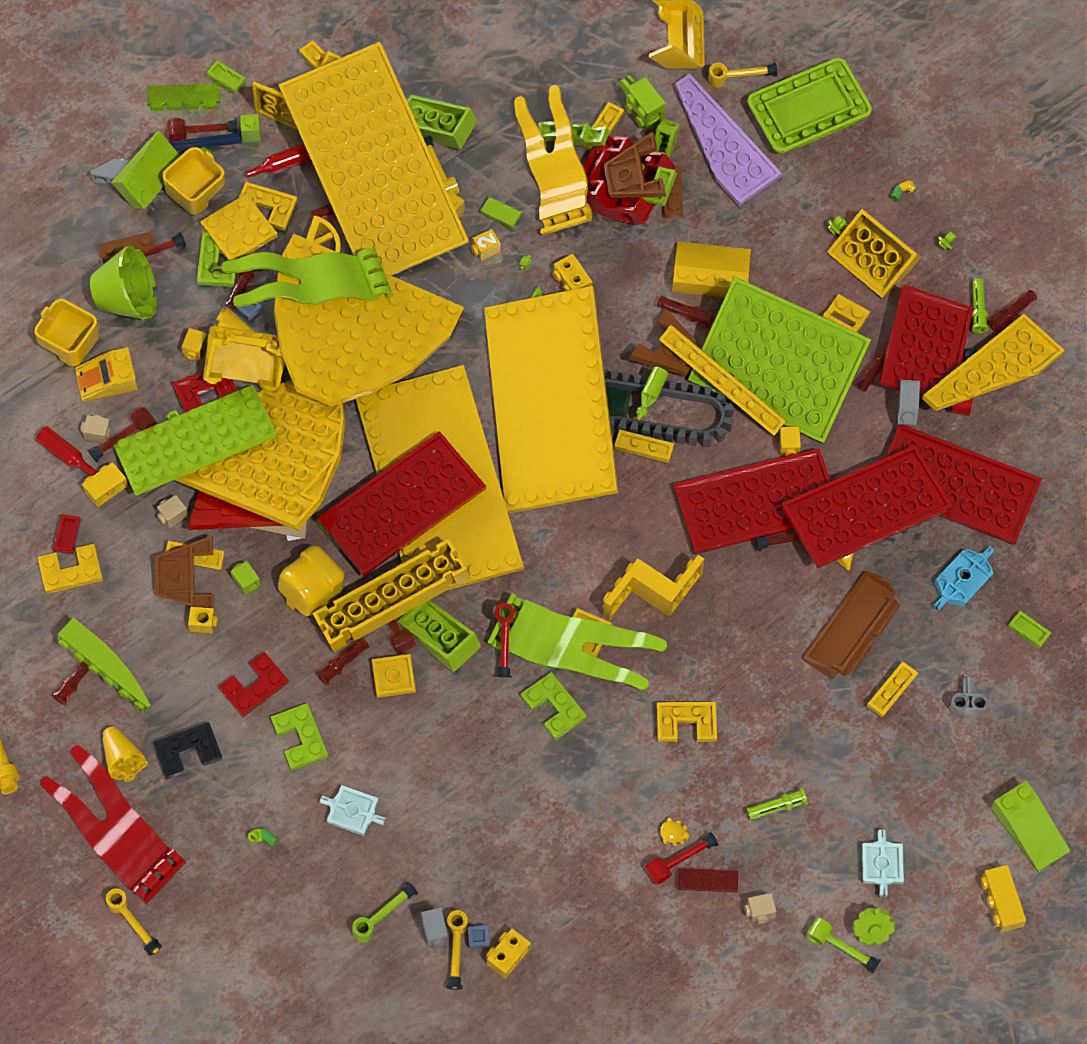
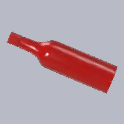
M303 143L267 157L262 165L245 171L247 178L261 173L276 174L308 162L311 158Z
M46 426L38 433L36 441L66 465L78 467L90 476L98 473L84 461L81 451L50 427Z

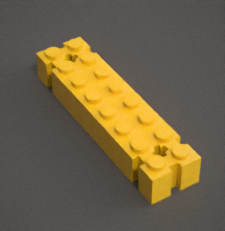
M449 538L435 545L436 551L431 553L428 549L333 601L335 606L328 609L327 606H324L313 612L312 614L333 652L347 646L346 640L353 638L356 641L449 590L448 584L455 581L456 585L469 579L468 570L462 559L458 556Z

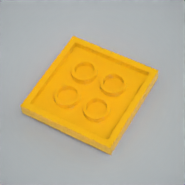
M247 194L200 221L202 228L228 261L245 257L278 237L277 232Z

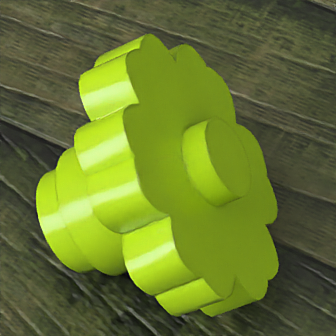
M868 908L859 913V919L853 922L855 935L859 937L861 943L871 945L874 942L882 944L889 940V934L895 931L893 918L889 916L887 910L882 908Z

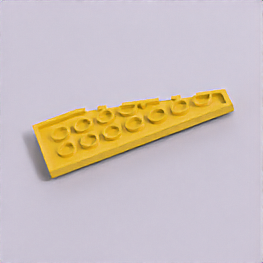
M1023 314L925 393L922 399L935 411L944 409L1038 375L1058 359L1065 350L1029 317Z

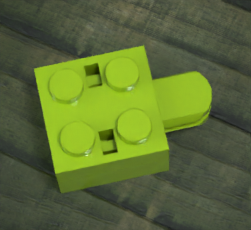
M630 75L625 79H621L619 84L626 94L625 108L629 114L635 117L638 126L643 127L647 132L660 125L665 118L666 103L646 77L637 82Z

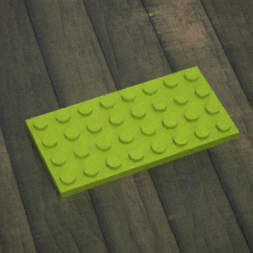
M251 385L114 442L113 445L134 494L137 496L276 438L278 435L254 386Z

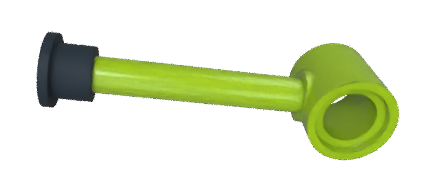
M407 881L406 886L401 889L402 892L370 919L365 917L356 919L353 923L354 939L360 943L368 942L373 936L374 925L406 898L409 899L414 894L417 895L416 888ZM366 927L368 931L366 933H359L358 929Z
M821 918L815 919L806 934V937L811 942L823 946L828 941L866 964L865 967L872 970L871 973L875 972L881 959L877 960L872 956L870 958L831 934L833 930L831 924Z

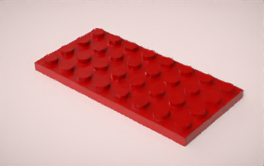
M899 424L886 457L916 445L953 505L952 510L938 516L1015 545L1042 478L914 428Z
M439 431L320 515L317 520L359 572L366 576L486 490V485Z
M916 445L781 504V508L817 569L950 511L953 507Z
M820 448L675 483L673 488L694 554L696 555L756 540V536H759V538L794 530L781 508V504L831 481Z

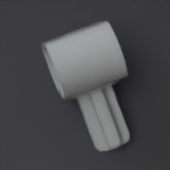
M965 677L963 678V693H957L952 697L949 709L955 716L981 717L986 713L989 700L984 694L975 693L974 678ZM955 702H961L964 707L956 706ZM975 703H981L983 708L976 707Z

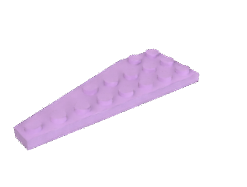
M691 74L676 82V90L714 178L738 206L782 177V173Z

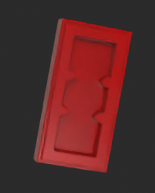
M61 514L53 548L54 552L73 555L81 522L80 517Z

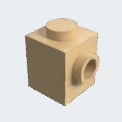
M87 415L86 421L82 422L81 433H83L84 439L86 441L107 444L111 430L110 420L99 415Z
M177 495L163 500L157 506V518L162 525L166 524L169 529L188 517L187 508Z
M772 893L748 898L747 905L744 906L746 916L751 918L752 923H766L769 919L776 916Z

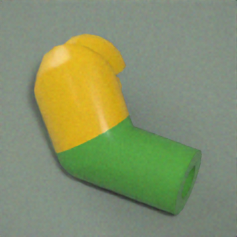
M911 180L897 184L890 198L893 201H898L904 191L914 192L916 185Z

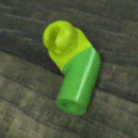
M265 828L252 830L248 834L250 842L266 841L272 847L279 840Z

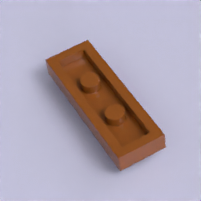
M676 166L674 169L677 172V176L664 206V218H683L682 166Z
M153 232L98 244L102 262L106 263L123 248L131 245L136 250L140 249L143 254L157 251Z

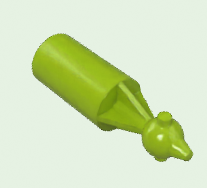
M653 367L642 390V406L636 410L637 420L639 421L647 415V408L657 401L669 375L663 368Z

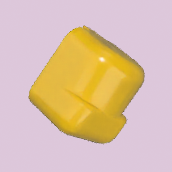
M197 147L188 149L163 172L166 193L192 215H198L208 207V202L224 188L226 182L224 170L215 162L214 156L208 151L203 152Z
M65 299L55 300L50 307L46 306L40 314L41 320L34 329L37 342L43 348L59 356L62 362L69 366H78L99 339L100 331L97 319L93 314Z
M312 545L301 552L300 557L280 573L278 590L285 596L286 604L293 611L296 608L301 614L312 616L313 612L328 605L341 595L345 574L342 568L321 547Z

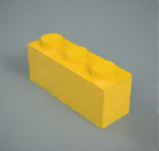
M1008 865L985 870L983 878H981V884L983 889L987 890V902L989 907L993 908L995 926L999 927L1000 932L1024 927L1026 918Z

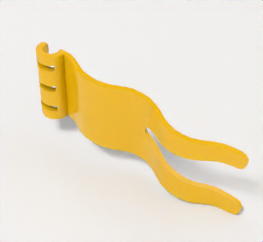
M552 85L549 88V104L556 127L555 148L551 153L547 152L545 141L528 110L526 99L518 96L514 101L516 117L526 141L528 163L540 189L541 203L539 215L540 220L544 223V228L540 229L542 235L592 220V211L586 202L588 191L587 176L574 147L572 126L562 102L561 89L557 85Z

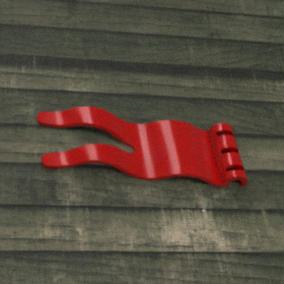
M74 746L71 749V755L93 784L107 813L106 820L99 821L76 795L51 778L44 777L41 780V787L64 807L91 848L112 869L133 894H137L147 905L186 862L175 850L168 848L153 829L133 810L106 769L81 746ZM169 858L176 863L175 867L167 861ZM156 872L160 873L163 876V879L160 880L154 874ZM143 885L151 891L149 894L142 889Z

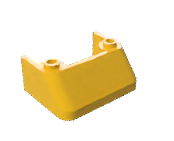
M651 0L659 6L658 15L660 19L668 24V46L650 53L649 57L666 69H698L704 66V18L701 7L693 0Z

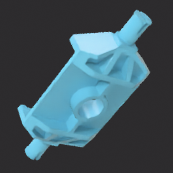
M988 546L980 554L964 549L935 579V585L941 595L940 599L933 604L935 608L937 607V610H940L945 603L965 607L970 598L989 578H992L994 573L987 560L994 553L993 548L991 549ZM967 572L970 578L962 579L960 573Z

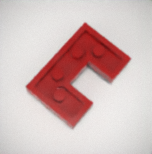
M203 371L174 382L173 386L186 413L203 405L199 397L200 394L216 389L219 398L238 391L233 379L222 378L217 384H211L204 380Z
M265 652L249 663L260 679L247 689L243 687L234 675L218 686L220 692L242 718L289 683L288 678Z

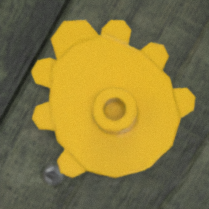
M668 818L660 828V835L663 838L664 844L669 842L676 846L679 842L683 845L684 840H688L690 837L689 833L686 832L687 826H681L680 820L675 822L672 821V818Z

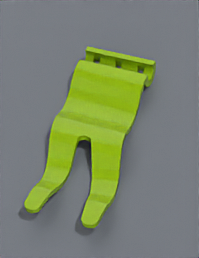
M365 248L357 256L339 252H327L304 259H290L275 253L259 252L236 260L225 261L221 265V270L225 273L272 269L301 281V285L289 282H273L248 293L237 295L234 297L233 303L238 307L253 305L271 298H289L304 304H321L345 297L371 301L377 300L381 294H386L387 298L393 295L374 248Z
M511 593L507 602L521 608L520 612L516 611V618L511 622L514 624L513 627H509V652L538 665L575 671L592 677L627 684L639 690H645L649 686V681L646 678L584 652V645L593 643L623 648H645L659 652L667 649V642L657 636L619 628L594 620L561 615L531 601L522 600L513 593ZM505 607L501 616L505 619L508 618L511 614L510 609ZM499 620L488 640V644L501 650V642L495 639L496 636L501 638L502 623Z

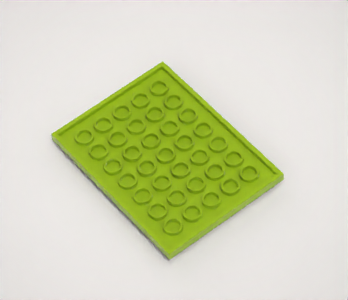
M734 277L702 350L787 420L784 425L799 427L801 433L825 443L872 339ZM692 369L688 378L689 381L702 387H712L713 392L720 393L719 389L695 369Z

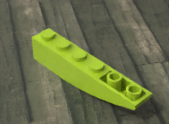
M72 618L58 633V644L64 650H70L76 660L86 663L92 673L102 676L104 678L103 681L108 686H114L118 689V693L124 699L129 698L136 709L148 713L151 705L129 669L102 640L75 618Z

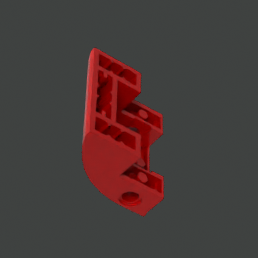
M608 136L605 146H593L583 164L588 181L586 202L592 211L604 217L625 223L645 224L656 204L647 203L643 197L611 198L609 195L604 164L633 144L628 137ZM653 152L640 156L641 162L645 166L643 170L645 182L654 180L658 167L674 170L676 167L665 152Z

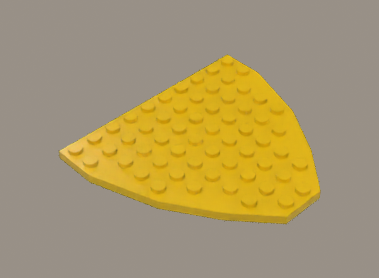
M293 234L282 256L290 259H304L317 254L335 251ZM278 271L277 282L301 285L300 280ZM385 273L393 293L392 297L387 298L386 294H381L377 300L371 301L345 297L321 304H304L289 298H275L274 317L281 353L296 392L332 407L372 394L415 371L450 339L464 307Z
M290 380L281 383L277 391L264 389L257 392L278 437L177 478L175 481L299 531L322 504L341 460L345 413L344 403L332 407L296 392L293 381Z

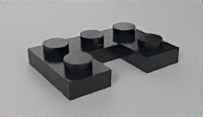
M209 722L153 742L166 779L185 773L179 755L198 749L204 766L223 759Z

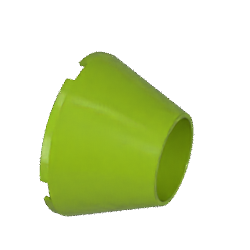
M133 245L127 246L92 273L90 278L91 294L100 311L143 320L150 319L155 314L157 308V297H154L153 287H156L155 278L147 258L140 249H134Z

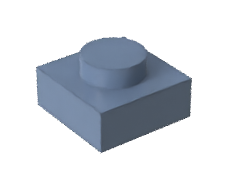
M256 303L243 307L236 306V310L250 321L262 310V305Z
M488 925L468 927L469 949L490 947Z

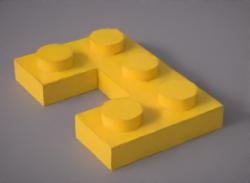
M245 182L239 198L247 194L256 207L260 206L272 210L268 222L273 228L286 231L298 198Z
M94 544L75 548L79 565L60 570L57 553L38 557L46 594L103 581Z
M657 702L658 742H677V723H696L697 742H717L716 702Z

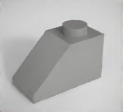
M114 158L92 169V182L115 187L111 181L130 161Z
M901 380L897 406V424H917L920 381Z
M441 907L421 912L422 925L428 947L443 946L445 942H448V935Z

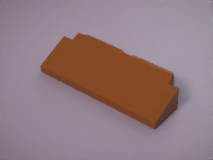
M866 570L803 657L804 662L832 680L837 673L845 677L847 674H852L872 647L873 637H877L882 633L899 609V603L893 597L896 591L891 580Z

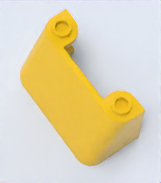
M211 326L203 374L204 380L211 384H217L222 378L258 383L262 390L277 391L280 386L285 363L278 336Z

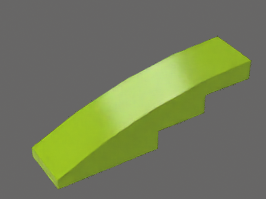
M539 122L538 128L544 141L555 143V122ZM571 123L574 145L605 146L610 132L607 127H590L588 123Z

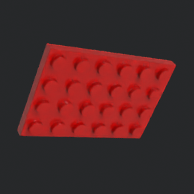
M904 284L899 296L879 385L899 391L901 380L920 381L919 398L922 399L925 393L961 365L974 307Z

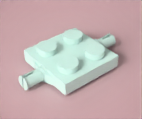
M341 785L334 799L324 795L320 799V803L330 806V814L327 819L328 824L365 836L367 828L372 822L384 825L386 817L375 814L379 801L377 797Z
M878 830L877 842L862 843L863 884L879 885L880 897H883V895L888 897V885L904 883L903 844L886 841V830Z

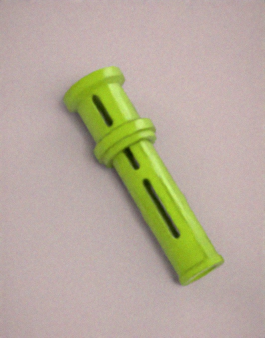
M977 278L972 281L974 310L972 312L974 326H972V331L976 334H984L989 331V326L987 325L988 312L985 310L984 280Z
M800 788L797 792L791 794L784 793L781 798L748 807L746 810L749 819L752 820L783 809L790 811L792 807L802 804L804 806L808 805V801L803 788Z

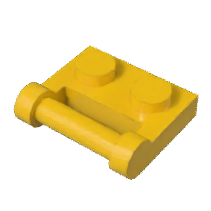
M838 294L823 317L858 333L869 317L870 311ZM834 314V315H836V316L842 318L843 320H845V321L851 323V324L854 325V326L852 327V326H850V325L844 323L843 321H841V320L835 318V317L832 316V315Z

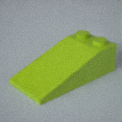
M411 94L407 99V103L423 137L432 136L434 142L446 147L462 149L477 123L471 108Z
M157 131L111 183L133 209H145L164 185V170L177 160L180 155L162 133Z
M431 600L405 613L397 621L406 632L453 673L481 648L479 640L473 631Z
M1027 781L993 802L992 811L1037 872L1070 852L1069 847L1041 800Z

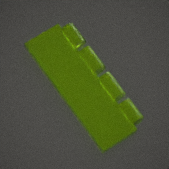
M219 83L147 86V105L151 106V111H164V105H167V111L182 110V105L184 104L186 110H200V104H203L204 109H217V103H220Z

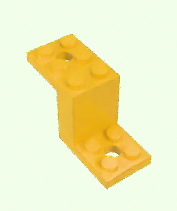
M700 555L695 559H691L686 566L687 570L684 574L680 573L675 583L640 559H637L634 563L631 562L626 568L624 577H619L615 582L614 590L612 592L609 591L603 598V617L610 620L631 592L670 617L703 574L705 559Z

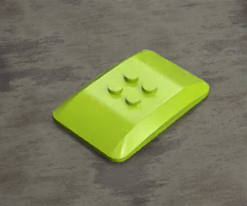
M841 58L829 60L756 91L748 97V105L772 148L778 153L791 151L840 131L867 118L872 110L871 104L847 63Z

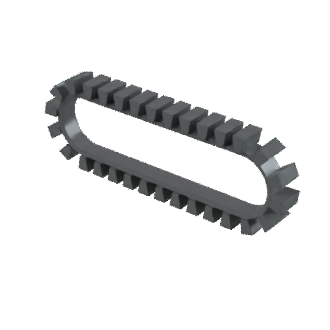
M604 369L606 387L642 392L645 386L641 384L642 375L634 374V383H630V373L623 372L622 381H618V371L611 370L610 379H606L607 370ZM669 380V389L665 388L664 383L659 394L660 396L711 404L717 408L721 415L720 423L713 429L703 431L613 415L609 416L611 432L613 433L614 424H619L618 432L619 429L626 431V426H631V433L638 434V428H642L641 435L649 437L650 430H654L653 438L661 440V433L666 432L665 441L673 442V434H678L677 443L684 444L685 436H690L688 445L696 446L697 438H703V447H711L712 436H715L718 443H721L725 440L726 431L723 429L731 431L734 418L728 417H733L734 409L732 403L722 406L726 403L727 396L721 391L714 398L711 397L712 387L705 386L704 395L700 394L701 385L693 384L692 393L688 392L689 383L681 382V388L678 391L676 390L677 381Z

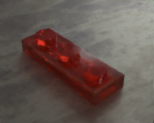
M678 868V890L738 893V871Z

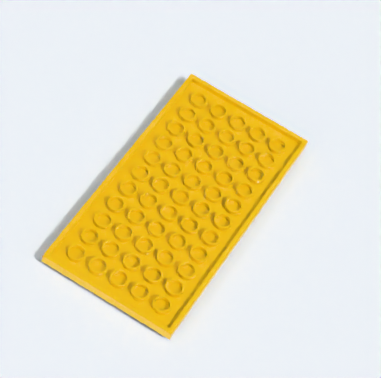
M377 42L278 84L353 255L357 256L365 248H374L384 273L393 276L469 243L381 42Z
M593 286L484 307L504 502L508 514L619 493Z
M464 365L391 384L372 394L356 398L377 475L440 431L486 485V490L399 551L402 564L428 549L431 553L436 551L435 545L449 538L470 575L469 579L456 585L455 581L448 584L449 590L524 570Z

